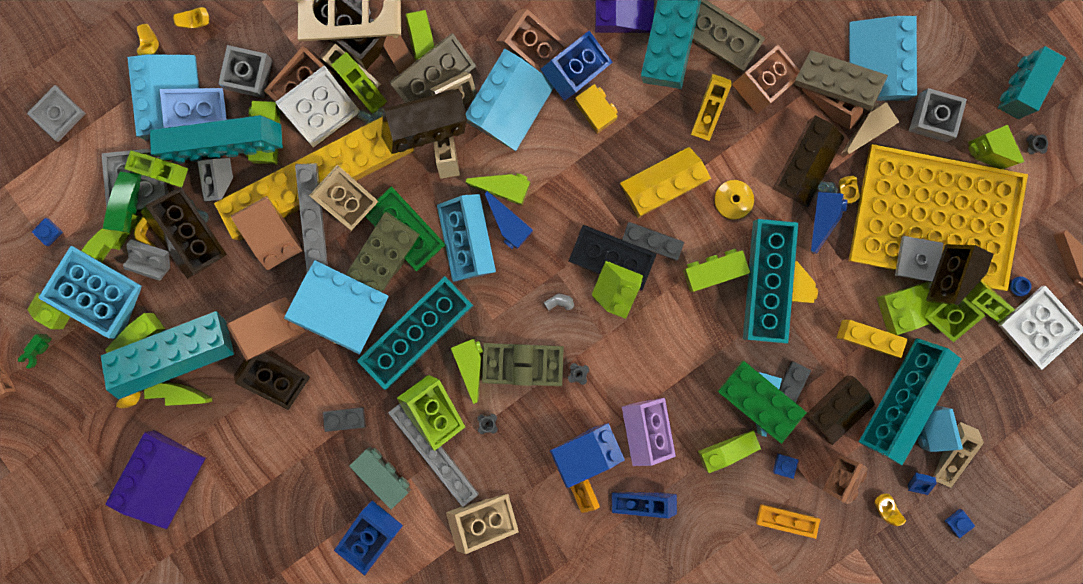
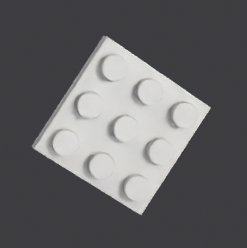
M325 65L275 102L313 148L360 113V110Z
M1041 286L998 325L1038 370H1043L1083 333V326L1046 286Z

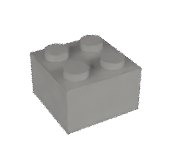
M227 45L218 84L228 91L265 98L266 92L264 90L268 85L273 60L266 53Z
M929 88L918 95L909 132L944 142L957 138L967 99Z

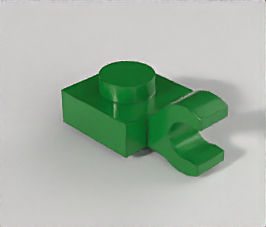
M35 334L25 347V353L19 356L18 362H24L28 358L29 364L26 368L35 367L37 364L36 355L42 354L49 347L48 343L52 338L47 334Z

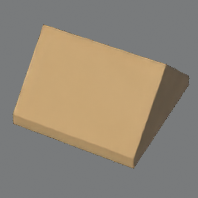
M463 72L430 89L432 96L459 89L464 107L471 104L477 95L472 75L467 72Z

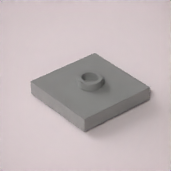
M54 85L27 114L55 141L59 142L86 113L58 86Z
M902 236L895 276L933 282L942 256L944 243Z

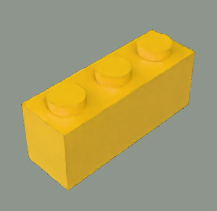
M842 320L836 338L896 358H902L907 338L852 320Z

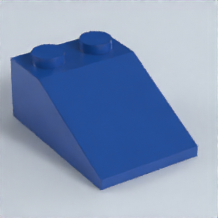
M588 31L544 65L541 71L565 101L613 62L592 33Z
M609 423L595 426L550 450L566 488L574 486L625 461Z
M371 501L358 515L334 551L365 576L403 525L374 501Z

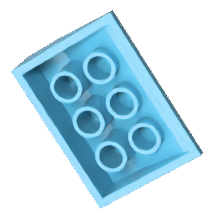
M891 16L849 22V63L888 75L877 101H908L917 96V16Z
M504 48L465 113L467 123L516 151L554 87L545 75L522 58Z
M139 55L127 57L137 137L146 141L150 140V130L163 128L160 89L199 88L195 55Z
M70 246L38 298L103 336L116 339L129 322L142 286L79 249Z
M314 261L284 319L360 354L389 296L322 263Z

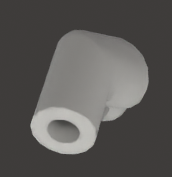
M556 294L544 302L548 310L557 305L564 307L566 310H571L574 307L573 299L563 294Z

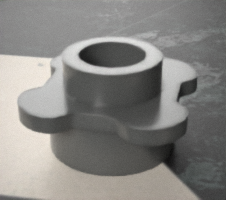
M1044 134L1038 136L1029 135L1026 138L1029 146L1027 152L1032 155L1037 152L1044 154L1047 152L1048 140Z
M576 363L571 364V372L568 376L569 382H579L581 385L586 384L589 367L586 365L583 367L578 366Z
M481 414L478 416V432L480 434L489 432L494 434L497 432V416L495 414L490 416Z

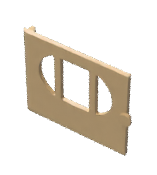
M294 0L298 2V41L382 36L398 38L401 35V0H384L380 15L371 23H369V0H362V24L335 26V0H328L327 26L319 22L315 17L313 11L314 0Z

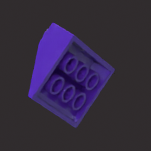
M595 0V33L651 32L654 19V0Z
M155 430L145 432L105 505L123 515L168 529L206 458Z

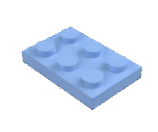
M223 88L159 90L163 128L227 120Z

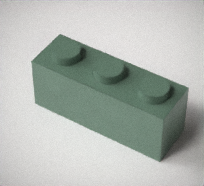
M369 447L349 467L392 509L410 492V484L404 477L400 478L395 473L396 469L389 462L386 464L382 460V454L376 448L372 449Z

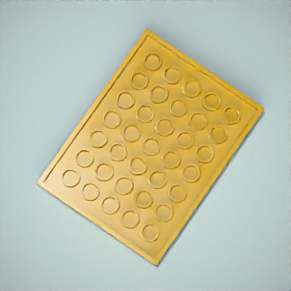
M872 144L869 146L848 261L896 270L902 236L944 243L943 250L945 244L976 245L994 254L988 272L981 280L991 289L1008 291L1028 174Z

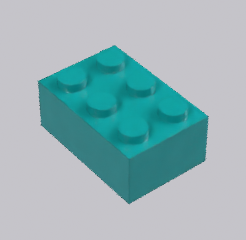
M1046 46L1037 51L1034 50L1028 56L1022 57L1018 63V71L1008 82L1010 84L1009 88L999 99L1001 103L998 109L1017 119L1039 111L1066 57Z

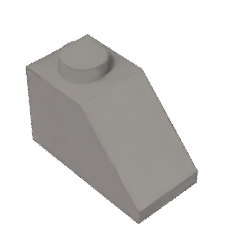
M230 158L198 161L204 201L222 199L233 179Z

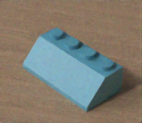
M480 194L462 195L438 204L437 209L453 282L496 272Z

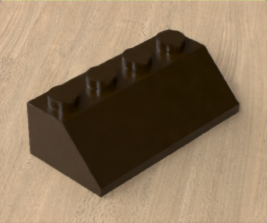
M314 0L313 11L315 17L319 22L327 26L328 0ZM335 0V26L362 24V10L348 0ZM369 17V23L373 22L374 20ZM387 36L331 39L328 41L338 45L353 60L367 70L380 56Z
M455 89L384 108L381 137L390 153L404 152L408 149L422 147L425 144L442 141L443 139L465 133L467 118L460 90Z
M816 115L808 120L773 189L808 207L845 137L830 122Z
M181 187L145 205L142 209V215L187 279L227 255Z

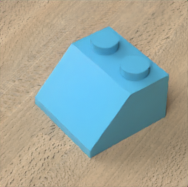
M935 406L918 436V443L923 450L938 452L963 449L953 409Z

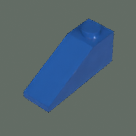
M487 191L485 196L502 236L505 238L503 242L511 249L514 247L519 249L533 233V229Z
M818 192L811 246L813 254L819 252L842 218L843 211H847L848 200L844 199V195L841 193Z
M613 492L612 513L668 519L677 515V494Z

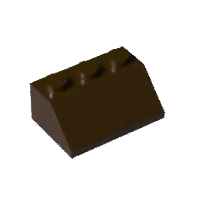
M847 375L804 417L833 445L875 403L869 391L854 376Z

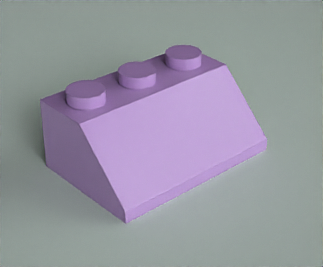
M665 398L637 402L622 407L633 466H652L676 457Z

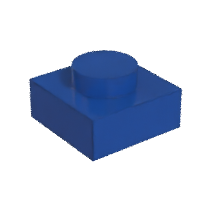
M45 218L32 233L45 246H50L63 231L49 218Z
M777 453L773 473L794 479L799 460Z
M915 473L908 483V491L929 495L937 484L936 477Z
M962 509L957 510L944 520L958 538H961L975 527Z

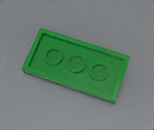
M392 186L377 199L379 202L365 216L376 227L383 214L388 212L420 234L405 257V260L417 272L446 246Z
M743 360L717 391L781 444L807 413Z

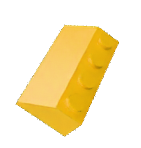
M688 147L621 182L620 186L636 216L639 218L708 182L711 177L702 160Z

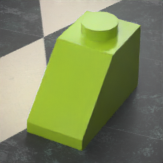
M37 292L27 309L34 320L50 329H64L70 316L39 299L38 297L41 293Z

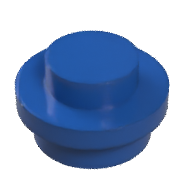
M1022 276L1015 277L1010 283V290L1016 296L1027 295L1032 287L1031 282Z

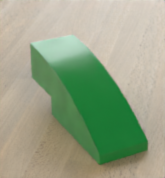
M119 173L108 201L103 229L130 233L132 214H136L141 174Z

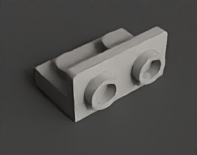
M130 239L126 244L128 260L124 263L123 268L149 278L162 280L170 269L169 251Z

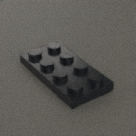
M583 225L568 262L597 274L601 273L605 261L611 262L643 275L639 289L643 291L657 254Z

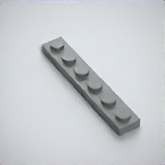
M317 163L295 165L307 272L314 261L328 266L322 206L309 196L319 185Z
M400 404L388 412L462 507L479 495L442 446L435 451L432 450L405 414Z

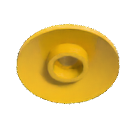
M730 180L723 183L715 194L714 200L718 212L728 219L745 217L754 205V195L751 188L739 180ZM734 195L739 197L738 202L733 201Z

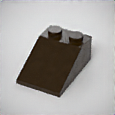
M945 244L926 301L959 305L987 274L994 254L976 245Z
M271 350L246 361L244 359L234 374L235 384L287 410L290 409L310 378L309 375Z

